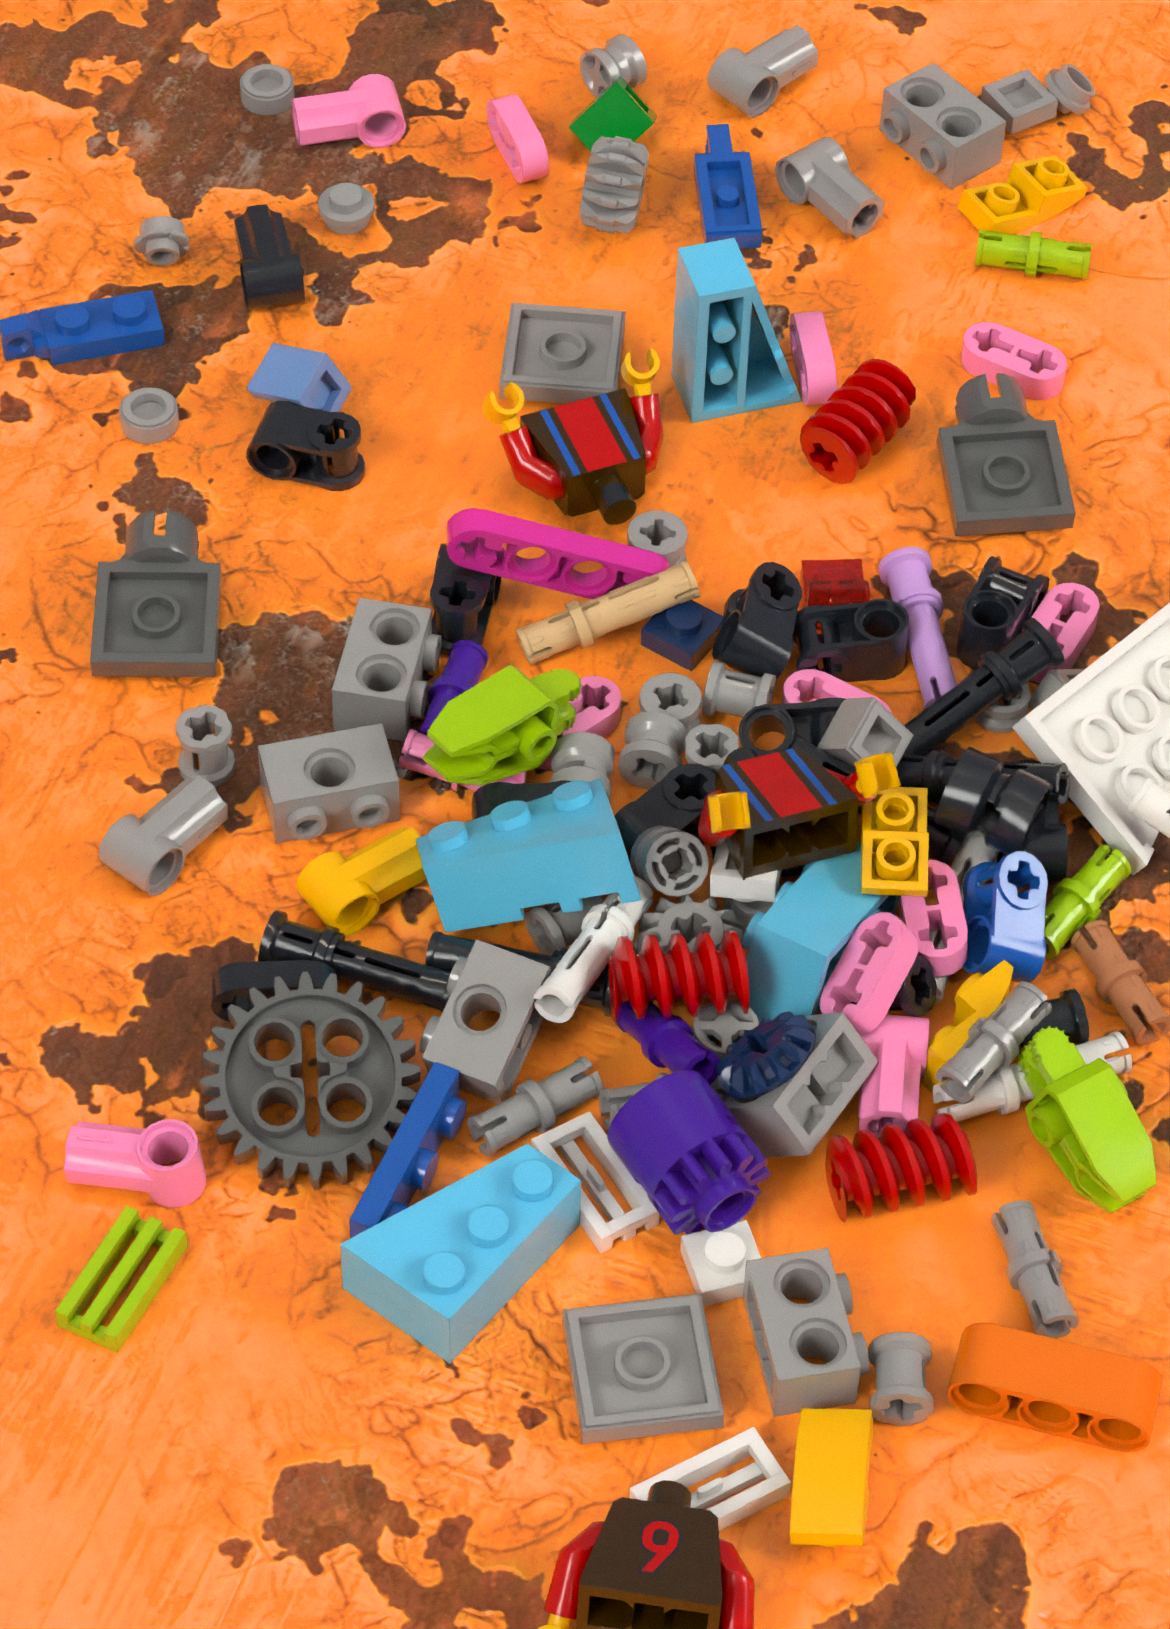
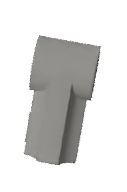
M795 25L790 29H784L746 53L735 47L725 50L714 61L707 78L708 86L747 116L757 117L769 109L781 87L817 66L818 50L813 45L810 34L802 27Z
M823 137L777 161L775 167L776 178L783 194L788 200L797 205L809 201L844 234H850L855 239H858L871 232L873 225L883 216L884 201L849 170V163L843 149L832 138Z
M199 775L195 779L187 777L141 818L128 814L118 819L109 828L99 847L100 861L148 895H160L175 882L181 873L185 863V856L228 819L227 804L221 799L215 786Z

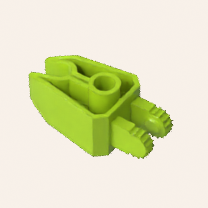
M507 666L448 701L427 731V736L435 744L424 754L423 760L447 782L479 786L540 767L552 753L557 736L562 734L563 730L568 731L569 728H573L576 712L575 707H572V703H568V701L573 702L574 698H578L582 684L580 682L581 678H578L577 673H573L572 670L568 671L565 668H557L556 670L551 669L550 673L544 672L529 679L514 666Z
M1050 1026L1046 1029L1041 1028L1032 1037L1033 1040L1029 1041L1017 1056L1019 1059L1017 1065L1021 1069L1019 1072L1025 1074L1024 1080L1035 1096L1025 1107L1029 1127L1036 1140L1046 1148L1075 1191L1111 1214L1146 1194L1145 1191L1157 1184L1152 1141L1128 1098L1123 1082L1116 1075L1112 1066L1101 1058L1086 1064L1074 1043L1068 1041L1069 1036L1064 1034V1030L1060 1031L1058 1027L1051 1028Z

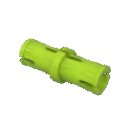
M980 229L975 266L1002 267L1025 271L1024 276L1036 278V273L1087 280L1092 243L1066 242L1041 238L1042 233L1031 231L1030 236Z
M1100 845L1087 863L1072 878L1063 879L1053 889L1052 894L1055 896L1045 908L1044 937L1046 945L1049 946L1046 949V960H1053L1065 943L1082 925L1085 926L1098 918L1101 914L1099 907L1103 901L1131 874L1129 861L1116 848L1105 860V857L1111 851L1110 846Z

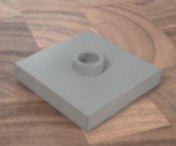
M511 302L500 377L499 398L506 399L504 388L510 382L517 384L521 388L525 401L564 404L618 390L626 311Z
M701 1294L563 1309L562 1324L582 1444L723 1428L724 1412Z

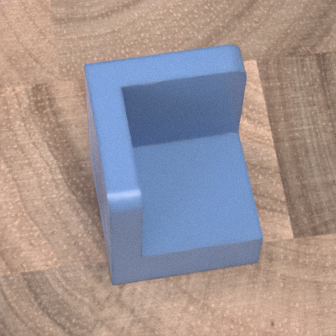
M272 343L247 386L248 391L255 398L275 402L289 401L300 406L329 412H339L353 388L327 353Z

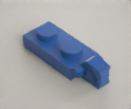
M729 124L706 125L707 144L705 145V153L694 155L693 170L704 243L735 238L739 249L760 248L762 243V226L750 152H733Z
M153 290L39 309V311L34 310L0 320V341L6 361L36 356L37 358H50L51 365L154 348L165 344L164 328Z

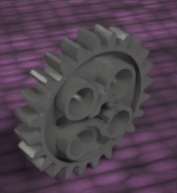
M302 972L298 990L292 991L289 990L280 976L274 977L275 996L267 999L256 988L249 989L252 1007L249 1012L232 1004L228 1007V1017L234 1029L231 1030L214 1026L212 1029L213 1042L223 1051H204L202 1056L204 1067L217 1073L200 1079L202 1094L217 1097L204 1106L207 1121L225 1120L216 1130L218 1143L222 1145L239 1139L240 1141L234 1151L235 1162L241 1165L256 1155L259 1157L257 1166L258 1178L262 1180L270 1175L277 1166L283 1168L285 1188L292 1187L299 1172H308L313 1190H319L323 1171L329 1170L333 1171L341 1185H345L348 1182V1164L355 1162L368 1174L373 1171V1160L370 1151L374 1148L383 1154L386 1153L392 1141L388 1130L397 1132L406 1116L398 1109L409 1110L417 1095V1092L405 1086L420 1082V1066L404 1063L415 1055V1041L410 1039L395 1041L404 1031V1019L401 1016L382 1021L381 1019L386 1010V999L380 996L365 1006L362 1003L363 983L357 981L344 995L338 992L337 977L333 973H330L322 989H313L312 980L308 972ZM308 1024L312 1025L315 1029L320 1132L317 1136L308 1135L306 1129L301 1031L303 1026ZM342 1035L354 1038L361 1045L358 1051L346 1057L335 1056L329 1053L325 1046L334 1037ZM274 1039L283 1040L293 1048L290 1055L277 1061L267 1060L260 1056L257 1051L265 1042ZM344 1099L354 1100L365 1109L360 1117L348 1122L333 1118L328 1110L334 1103ZM276 1103L287 1104L297 1112L293 1120L280 1126L268 1124L260 1115L265 1108Z

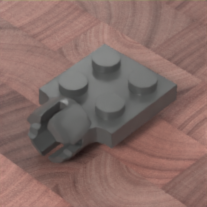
M1002 373L996 374L1000 397L995 398L990 397L986 374L968 380L959 388L956 396L957 404L954 407L958 425L939 428L936 442L955 536L1073 528L1076 513L1055 420H1037L1028 413L1023 388L1013 377Z
M155 510L139 514L127 527L125 554L122 558L113 562H98L90 657L92 676L216 677L222 588L221 563H207L198 559V531L195 524L185 515L167 510L165 535H154Z

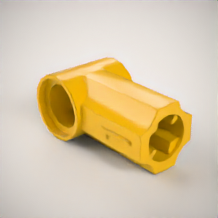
M401 827L347 857H344L337 851L321 854L310 861L301 871L297 878L296 889L327 927L339 928L345 937L356 934L374 919L380 904L427 879L416 838L421 836L413 827L408 829Z

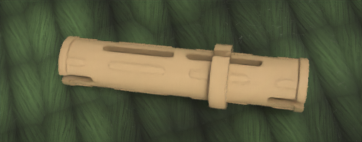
M685 560L664 571L612 590L610 593L595 599H590L580 604L577 600L565 604V610L538 622L516 628L515 631L524 655L531 666L554 654L581 645L582 649L595 645L593 639L663 612V610L675 605L697 599L701 595L694 574Z

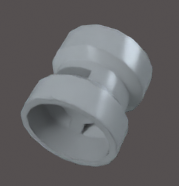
M574 732L557 739L552 750L551 769L554 774L549 783L560 780H583L590 782L601 778L610 803L611 783L609 777L613 773L614 748L602 736L589 732Z
M659 825L647 829L638 836L631 850L630 861L634 874L648 883L651 888L665 895L680 897L690 894L702 885L708 874L709 858L706 848L700 840L687 832L680 831L671 826Z

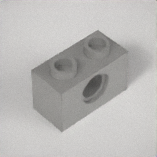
M382 723L258 746L260 785L275 843L292 840H310L324 834L356 828H374L383 823L400 820L399 779Z
M476 939L468 958L461 956L450 973L447 984V993L450 994V997L441 1017L437 1015L432 1016L422 1034L420 1052L423 1053L422 1059L428 1072L434 1062L459 1070L460 1090L496 1104L507 1100L544 1019L534 1006V1002L538 999L533 997L538 988L551 975L550 967ZM492 1010L500 1013L497 1023L490 1029L475 1031L468 1028L471 1019L481 1011Z

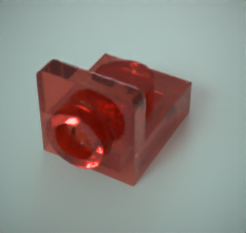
M862 559L801 560L800 582L803 608L813 605L831 606L869 601L870 587L869 582L864 580ZM817 622L815 624L816 631L822 629L821 624Z

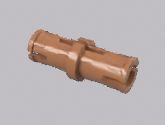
M1096 920L1086 924L1084 927L1095 943L1092 940L1088 942L1083 933L1078 930L1072 937L1071 945L1075 952L1079 953L1098 981L1095 988L1097 993L1106 1004L1114 1005L1132 1032V1036L1137 1044L1149 1045L1158 1041V1036L1148 1022L1151 1025L1156 1024L1161 1033L1166 1035L1170 1030V1015L1164 1011L1146 985L1147 973L1138 961L1129 960L1111 933V929L1106 921Z

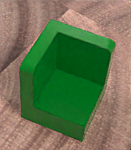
M619 76L572 120L569 128L591 151L592 146L601 136L610 138L619 136L632 139V142L636 141L655 123L657 115L628 83Z

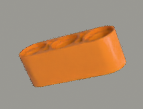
M982 1322L973 1323L965 1327L962 1332L947 1395L954 1406L975 1416L1114 1451L1137 1452L1146 1448L1150 1443L1163 1381L1162 1375L1155 1367L1136 1358L998 1324Z

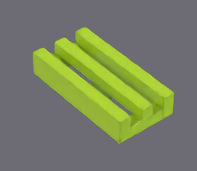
M126 1205L55 1310L57 1326L118 1353L188 1248L187 1233L176 1227L171 1232L163 1229L162 1221L152 1216L147 1221L139 1218L138 1210ZM135 1236V1240L133 1241L125 1255L122 1257V1259L120 1260V1262L118 1263V1265L116 1266V1268L114 1269V1271L112 1272V1274L110 1275V1277L108 1278V1280L106 1281V1283L104 1284V1286L102 1287V1289L100 1290V1292L98 1293V1295L96 1296V1298L94 1299V1301L92 1302L84 1316H81V1313L83 1312V1310L85 1309V1307L87 1306V1304L89 1303V1301L91 1300V1298L93 1297V1295L95 1294V1292L97 1291V1289L99 1288V1286L101 1285V1283L103 1282V1280L105 1279L113 1265L116 1263V1261L118 1260V1258L120 1257V1255L122 1254V1252L124 1251L132 1237ZM151 1246L159 1247L160 1249L109 1326L101 1325V1321L117 1297L121 1296L131 1281L133 1273Z

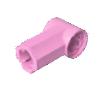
M381 74L362 76L351 85L349 91L293 98L291 100L292 117L298 146L360 138L367 146L383 148L399 141L406 130V123L394 82L389 77Z
M886 1015L876 1029L867 1035L861 1036L879 1062L860 1087L858 1132L867 1129L873 1132L877 1138L881 1128L885 1125H897L904 1133L906 1124L910 1120L918 1118L920 1077L925 1075L929 1038V1018Z
M175 1119L161 1120L151 1124L146 1129L78 1121L76 1126H71L65 1145L64 1174L67 1182L148 1192L150 1198L158 1205L168 1208L183 1207L193 1203L201 1196L206 1187V1171L198 1138L194 1129L185 1122ZM180 1161L172 1166H164L170 1162Z

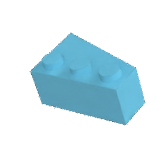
M735 238L681 247L677 250L671 376L691 423L802 401L756 284Z
M601 778L590 782L583 780L567 782L557 787L550 795L529 802L518 800L506 802L494 808L489 815L465 823L461 821L445 822L431 829L428 835L416 838L422 867L445 933L520 921L525 917L523 908L559 902L562 913L583 910L584 903L582 898L619 893L622 904L642 900Z
M856 842V851L806 864L801 877L795 883L790 881L784 883L775 898L773 906L766 913L758 911L751 919L745 931L742 946L749 950L747 956L750 993L749 1007L757 1015L759 1024L763 1018L773 1020L780 1013L789 1011L794 1016L815 1015L816 1012L822 1014L820 1010L822 991L853 933L861 922L869 916L880 912H890L896 916L899 905L898 895L861 894L860 843Z
M525 1144L341 1243L342 1287L345 1291L450 1364L579 1227L581 1179L529 1144Z

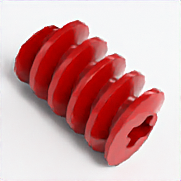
M873 358L863 362L853 375H850L827 402H824L816 413L801 427L800 443L810 465L831 482L838 484L851 483L858 475L859 470L864 469L871 461L872 456L877 455L884 447L885 442H889L897 433V429L902 428L910 419L909 406L916 399L915 386L902 370L885 360Z
M735 930L724 932L719 950L716 949L708 932L698 933L692 952H690L681 933L671 935L665 953H663L655 935H646L644 937L639 954H636L628 936L618 937L613 954L609 956V994L612 1021H618L623 1002L630 1001L637 1020L645 1019L650 1000L657 1001L664 1018L672 1017L677 999L684 1000L691 1017H698L704 997H710L717 1015L722 1016L725 1015L730 996H737L744 1014H748L750 993L747 958Z
M940 1113L934 1116L930 1127L924 1120L916 1118L906 1124L904 1133L899 1126L888 1124L881 1128L878 1138L873 1132L865 1129L855 1134L852 1145L842 1135L833 1136L828 1141L825 1160L826 1181L834 1208L840 1220L844 1223L847 1216V1203L852 1201L855 1202L864 1219H867L873 1215V1200L875 1196H881L889 1212L894 1213L899 1210L900 1191L907 1190L916 1207H922L925 1204L926 1185L932 1184L943 1202L951 1199L952 1180L959 1179L968 1196L977 1193L976 1164L969 1139L965 1131L947 1113Z

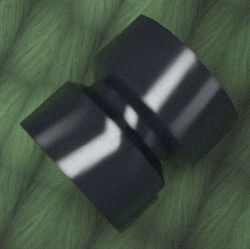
M968 747L960 757L945 787L936 812L935 823L967 838L980 832L984 834V841L987 847L1005 855L1015 851L1026 852L1048 806L1053 783L1022 769L1009 775L1004 772L1001 760Z

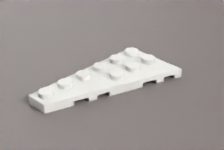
M1170 603L1012 727L1042 764L1065 763L1068 766L1066 775H1070L1069 798L1112 850L1116 848L1127 858L1131 866L1132 875H1135L1147 866L1155 850L1152 848V845L1159 831L1134 814L1131 815L1126 812V810L1148 777L1154 780L1155 784L1170 793Z

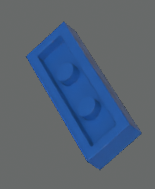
M434 1062L349 1219L350 1238L410 1207L409 1203L416 1190L424 1192L430 1186L439 1161L437 1150L444 1137L453 1139L456 1136L465 1116L466 1101L460 1099L459 1070Z

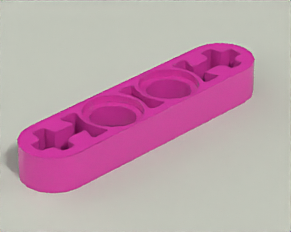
M471 508L461 510L448 520L446 526L447 553L456 565L589 599H595L610 593L612 590L647 576H652L670 567L669 562L662 555L652 551L485 509ZM528 547H539L546 551L543 556L533 559L522 558L516 554L519 550ZM586 561L598 562L603 565L601 569L589 573L573 569L575 565Z

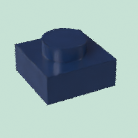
M693 600L675 605L653 615L641 629V645L692 672L713 648L720 631L723 616Z

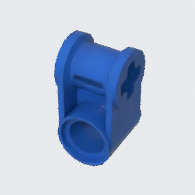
M1015 851L1002 857L998 864L995 862L979 863L970 868L965 875L962 887L964 895L963 909L968 929L967 960L962 968L969 973H982L984 975L1000 962L1006 960L1014 967L1011 981H1026L1030 983L1038 976L1045 961L1046 941L1044 925L1048 880L1042 863L1034 855L1025 851ZM993 879V883L980 887L981 882ZM1027 885L1031 886L1029 890L1020 893L1017 891L1018 888Z

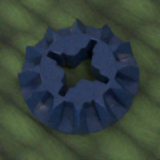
M790 1011L780 1013L773 1020L763 1018L757 1027L752 1030H744V1036L738 1042L728 1045L726 1049L727 1056L722 1058L716 1067L719 1074L718 1083L726 1094L733 1098L758 1096L778 1088L792 1078L804 1065L815 1042V1030L804 1015L794 1016Z

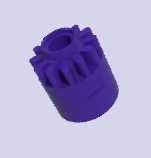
M684 1070L674 1072L648 1084L623 1105L614 1117L608 1130L607 1139L610 1147L634 1180L645 1189L650 1202L675 1235L683 1231L686 1234L699 1232L703 1226L709 1232H719L733 1226L749 1213L757 1197L762 1193L756 1184L763 1182L770 1176V1172L765 1166L768 1162L745 1130L739 1126L736 1118L705 1077L697 1071Z

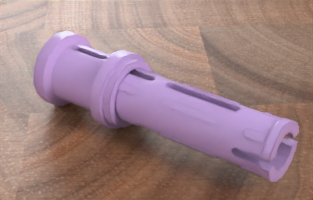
M904 547L887 554L880 561L878 572L881 582L890 589L892 601L904 607L909 616L908 647L924 701L923 707L926 709L936 699L955 687L957 683L939 623L944 609L941 593L932 587L929 577L933 568L930 555L924 549L918 547Z

